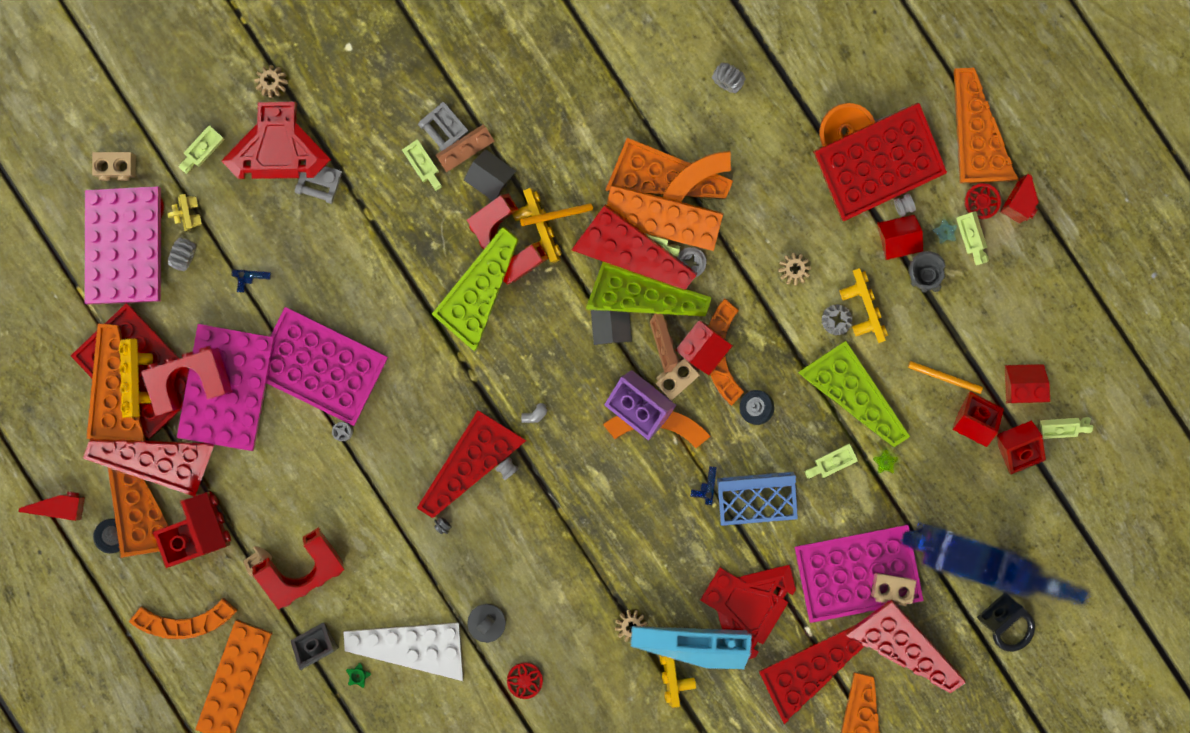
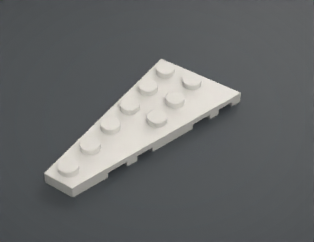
M459 622L344 631L346 652L463 681Z

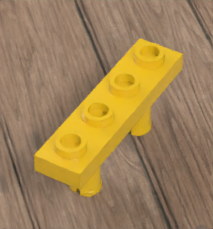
M532 188L523 191L527 205L513 213V217L517 222L522 218L546 213L544 208L541 209L539 202H541L538 191H534ZM546 221L535 223L541 237V241L538 242L547 253L550 262L560 261L561 250L558 244L555 245L553 241L555 235L551 226L548 227Z
M860 268L853 270L856 279L855 285L841 289L839 292L843 301L858 295L862 296L869 315L868 321L852 326L855 337L872 331L873 333L875 332L878 343L884 342L888 334L885 325L880 326L878 319L882 317L878 307L874 308L872 301L875 300L872 289L868 290L865 284L869 282L866 272H861Z
M137 339L120 340L119 353L121 364L119 370L121 373L122 418L139 417V403H151L148 392H139L138 365L152 364L153 356L151 353H137Z
M659 655L661 665L664 664L665 671L662 672V680L667 686V691L664 692L665 701L672 708L680 707L679 691L696 689L695 679L693 677L677 680L674 659Z

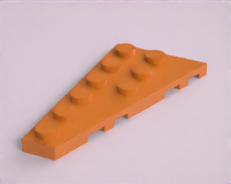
M955 68L954 85L960 183L1018 181L1019 179L1014 172L1011 159L1008 157L1004 147L1005 144L996 121L989 109V103L983 94V88L975 68Z
M627 138L605 192H610L611 185H616L647 194L663 195L673 178L690 163ZM718 174L711 175L697 183L685 197L726 199L733 180Z
M98 324L86 439L145 441L140 415L139 417L122 418L121 373L119 370L121 364L119 345L122 336L119 325Z
M107 467L121 558L160 552L153 532L168 527V524L145 480Z
M854 672L841 733H880L874 677Z

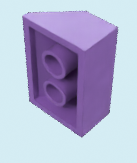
M632 370L620 378L604 404L647 440L653 437L676 407V404Z

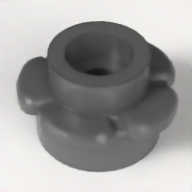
M440 517L438 520H434L436 523L434 528L440 534L449 533L452 526L446 519Z

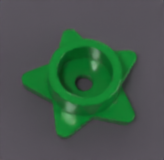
M361 663L355 669L346 670L350 678L349 686L358 684L364 688L365 679L371 675L370 672L363 670Z

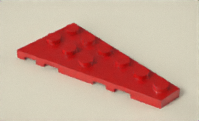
M606 204L572 248V251L684 290L697 275L690 267Z
M478 410L417 509L434 518L527 440Z

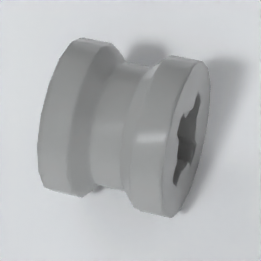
M910 194L904 195L901 199H894V205L900 217L905 216L907 212L912 213L916 211Z
M339 422L333 426L332 435L338 441H347L353 435V428L346 422Z
M509 457L495 470L503 475L502 478L506 480L519 470V467L515 466Z

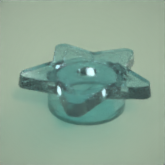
M943 219L940 227L933 229V232L939 237L940 244L946 240H956L954 232L957 229V225H949Z

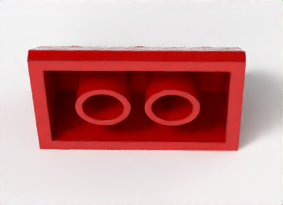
M206 492L180 501L200 556L230 546L231 536L228 530L225 531L223 526L225 520L222 513L218 512L216 506L218 501L214 494Z

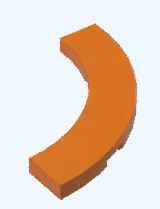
M730 151L709 154L690 163L673 178L662 197L682 202L690 189L701 180L717 173L731 171Z
M724 298L713 314L709 326L726 339L728 328L739 310ZM725 356L710 376L718 392L732 406L744 391L733 379Z
M672 411L669 418L660 427L684 437L695 449L711 437L696 422ZM618 416L603 424L614 439L628 431L634 430Z
M223 598L212 609L199 616L187 619H170L156 615L142 606L129 620V623L148 634L162 638L187 639L215 630L227 622L238 610Z

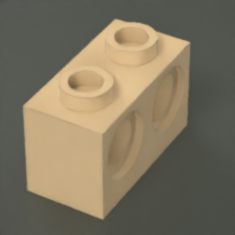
M92 152V175L99 178V181H110L111 178H118L119 181H130V178H136V155L131 152ZM104 163H108L107 170L102 172L101 166ZM123 163H127V169L121 172L120 166Z
M678 358V364L673 371L668 373L662 372L656 378L658 382L655 385L672 401L700 375L685 358L682 361ZM684 366L688 369L687 377L679 376L678 369ZM671 379L674 382L672 390L664 388L665 380Z
M874 573L871 596L876 598L875 601L887 603V600L892 599L900 606H906L907 603L912 604L916 580ZM886 583L888 585L887 592L880 593V585ZM901 587H906V595L900 597L898 590Z

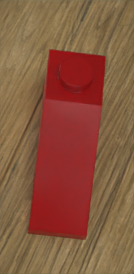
M67 491V494L21 507L18 512L77 521L82 519L85 497L79 496L78 492Z

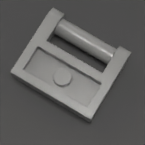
M444 102L418 123L419 127L424 129L440 147V151L446 149L469 132ZM434 120L450 139L445 142L429 123Z
M325 166L314 178H306V172H301L295 193L310 195L332 204L342 171ZM308 181L330 188V190L326 193L306 187L305 183Z

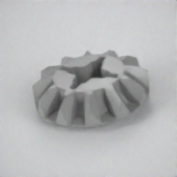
M685 248L679 253L677 258L688 266L685 261L690 260L692 255H694V262L699 266H692L691 269L697 273V277L706 268V257L697 248Z
M832 305L824 311L822 325L828 333L841 335L850 329L853 316L849 309L843 305ZM840 312V319L845 321V323H838L835 327V321L829 317H836Z

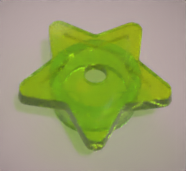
M885 449L880 457L873 458L878 464L877 472L882 473L886 470L894 473L893 466L898 458L890 456Z

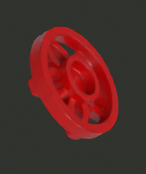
M980 183L967 191L964 205L968 213L977 212L980 209L982 216L977 215L978 219H988L998 212L1001 205V197L995 187ZM978 187H983L980 191V194L977 191H974V189ZM985 188H987V194L983 193ZM990 190H992V191L994 192V194L996 195V198H995V197H992V196L989 197V195H990ZM970 193L975 194L976 198H973ZM968 198L974 201L970 204V206L968 204ZM973 205L977 207L976 209L971 210ZM996 206L995 210L990 214V207ZM983 209L987 210V216L984 213Z
M522 662L516 664L511 668L507 676L509 691L520 699H530L536 696L543 685L542 673L532 663ZM521 666L524 669L525 673L520 672ZM525 666L532 667L535 670L527 673L528 670ZM516 668H518V672H517V673H518L519 676H517V675L511 676L512 672H513ZM538 673L534 678H532L531 674ZM538 677L540 678L539 687L537 686V684H536L535 682H533V681H535ZM510 679H517V682L510 681ZM511 684L518 685L516 692L512 689ZM533 685V686L535 687L536 691L533 690V689H530V686ZM523 688V692L519 694V689ZM526 689L532 692V694L530 695H524L526 693Z

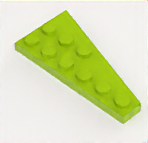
M506 227L501 228L432 313L435 318L474 352L477 351L519 240Z
M602 262L586 309L706 316L712 297L688 289L684 290Z
M846 341L798 372L804 379L892 447H896L910 437Z

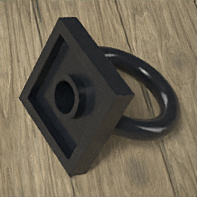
M1006 592L976 617L981 624L992 632L995 644L1004 651L1015 652L1023 649L1031 642L1035 634L1036 627L1032 615ZM1023 617L1028 625L1024 638L1015 644L1005 643L1000 635L1018 619Z

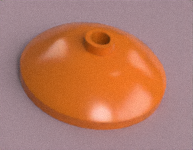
M843 103L837 105L826 113L821 122L819 130L821 144L825 146L874 123L875 120L867 109L858 104ZM847 128V133L843 135L842 129Z

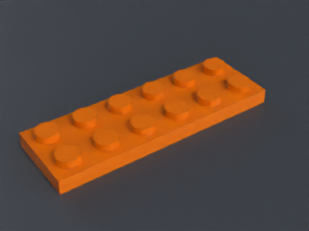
M611 185L607 201L608 207L645 234L714 251L724 213L616 185Z
M239 620L234 622L195 730L202 733L237 732L270 642L271 632Z

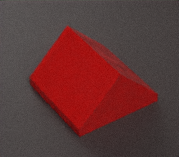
M915 214L877 223L885 260L923 252V230Z

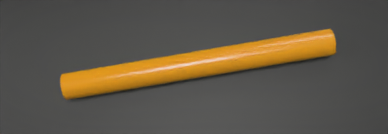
M590 203L520 219V223L522 226L589 212L593 210V206Z
M913 361L909 362V369L979 394L983 390L982 386Z

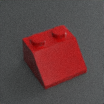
M1027 174L1017 181L1000 210L1002 214L1018 223L1025 220L1028 221L1029 218L1032 219L1038 210L1036 206L1039 201L1032 175Z
M699 320L675 351L710 376L733 345L705 322Z
M1044 364L1005 365L1006 404L1050 402V383Z
M969 392L956 416L952 430L978 444L988 447L998 434L1004 409Z
M1032 420L996 435L999 450L1010 475L1046 460L1043 436Z
M187 519L153 532L166 568L200 556Z

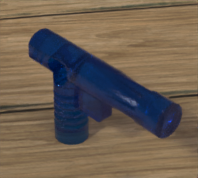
M232 269V277H238L236 292L244 293V284H252L253 278L270 280L271 272ZM239 273H244V276L240 277Z
M709 466L707 483L701 484L700 491L691 489L690 497L704 498L705 505L713 504L717 467ZM711 492V498L706 497V494Z

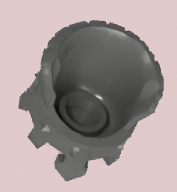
M920 252L912 258L913 261L909 265L908 274L911 277V285L920 288L922 292H927L928 290L939 292L942 287L940 284L945 279L944 268L946 265L944 259L935 252Z

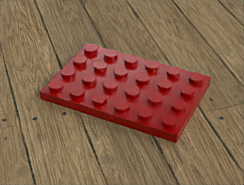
M920 103L906 107L813 151L843 222L947 174Z
M128 303L104 323L119 325L122 340L137 339V353H151L153 356L152 364L159 363V365L165 364L164 360L176 357L177 360L180 359ZM97 331L70 355L91 378L93 377ZM138 365L139 392H148L142 376V371L148 370V365ZM188 367L180 369L174 380V388L181 409L155 416L152 403H139L144 435L148 439H151L182 410L189 374Z

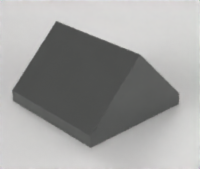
M485 149L473 161L464 181L493 201L500 196L517 171Z
M591 310L594 345L632 342L629 312Z
M324 622L291 640L299 670L306 668L339 648Z

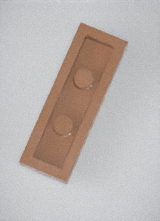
M483 124L436 154V157L445 171L448 172L493 143L494 140Z
M654 314L650 320V325L665 373L672 372L678 364V356L673 350V340L667 330V320L664 319L663 314Z

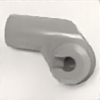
M539 403L536 405L537 408L533 413H522L521 422H540L547 414L546 405Z

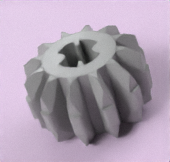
M720 63L712 76L714 83L729 93H737L744 85L746 79L743 72H740L739 69L728 63Z
M178 238L170 251L168 265L176 270L186 271L194 257L196 245L188 239Z

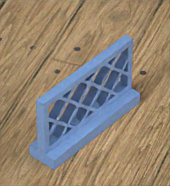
M794 472L717 478L721 526L798 519L795 487L796 476ZM783 486H791V494L787 498L779 493ZM764 488H770L774 491L768 500L759 494ZM750 489L755 494L747 502L740 495L744 490ZM724 491H731L736 495L730 503L723 499ZM776 494L784 500L778 508L770 503ZM757 496L765 502L759 510L751 505ZM738 497L746 503L739 512L731 506ZM786 503L792 506V515H784L780 512ZM767 505L775 510L769 517H765L761 513ZM748 506L756 512L752 518H746L742 515ZM729 508L737 513L732 520H725L724 513Z

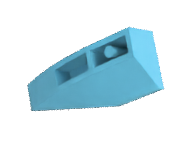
M632 626L631 647L704 668L744 669L750 656L751 634L746 630Z

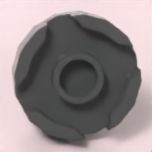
M493 604L478 605L468 617L467 626L470 634L480 642L489 643L501 637L506 626L505 615L502 610Z

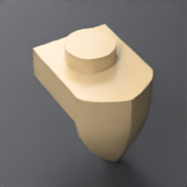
M254 546L253 549L256 553L243 561L251 577H253V566L268 557L272 560V556L261 547Z

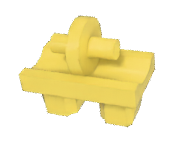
M185 194L179 195L178 203L180 210L178 211L177 204L171 205L173 212L168 213V218H174L175 224H180L181 217L184 232H187L201 225L200 215H189L188 210L198 207L197 198L186 197Z

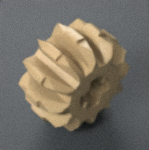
M270 65L269 70L265 66L262 67L264 72H257L260 78L254 79L255 83L258 84L256 89L261 91L263 96L268 94L269 98H273L275 93L279 97V90L286 91L282 85L288 84V81L284 79L287 75L284 72L281 73L280 67L274 69V66ZM273 78L275 82L269 85L268 80L271 81L270 79Z
M795 253L791 254V259L786 255L784 256L786 262H779V265L784 267L778 269L779 273L784 272L780 279L783 280L787 277L786 284L788 285L791 283V280H793L794 286L798 285V280L803 284L805 282L803 276L806 278L810 276L809 273L805 272L811 269L810 266H805L809 260L805 259L802 262V254L797 259ZM793 265H796V267L799 268V271H797L796 274H793V271H790V268L793 267Z
M627 610L626 617L623 613H620V617L623 620L616 619L615 621L621 625L616 626L615 631H621L618 634L619 638L626 635L625 642H628L632 633L629 628L626 629V626L629 625L628 622L636 623L637 626L634 627L647 625V621L640 622L644 618L643 614L637 618V610L634 611L633 616L630 610Z

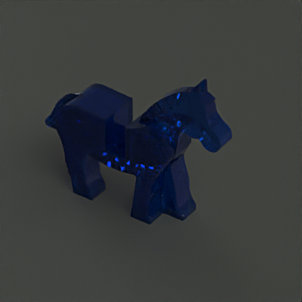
M918 522L915 532L906 531L901 538L904 546L917 551H925L921 564L1019 597L1030 598L1035 596L1036 593H1040L1083 607L1086 605L1090 592L1089 589L1044 574L1043 567L1034 559Z

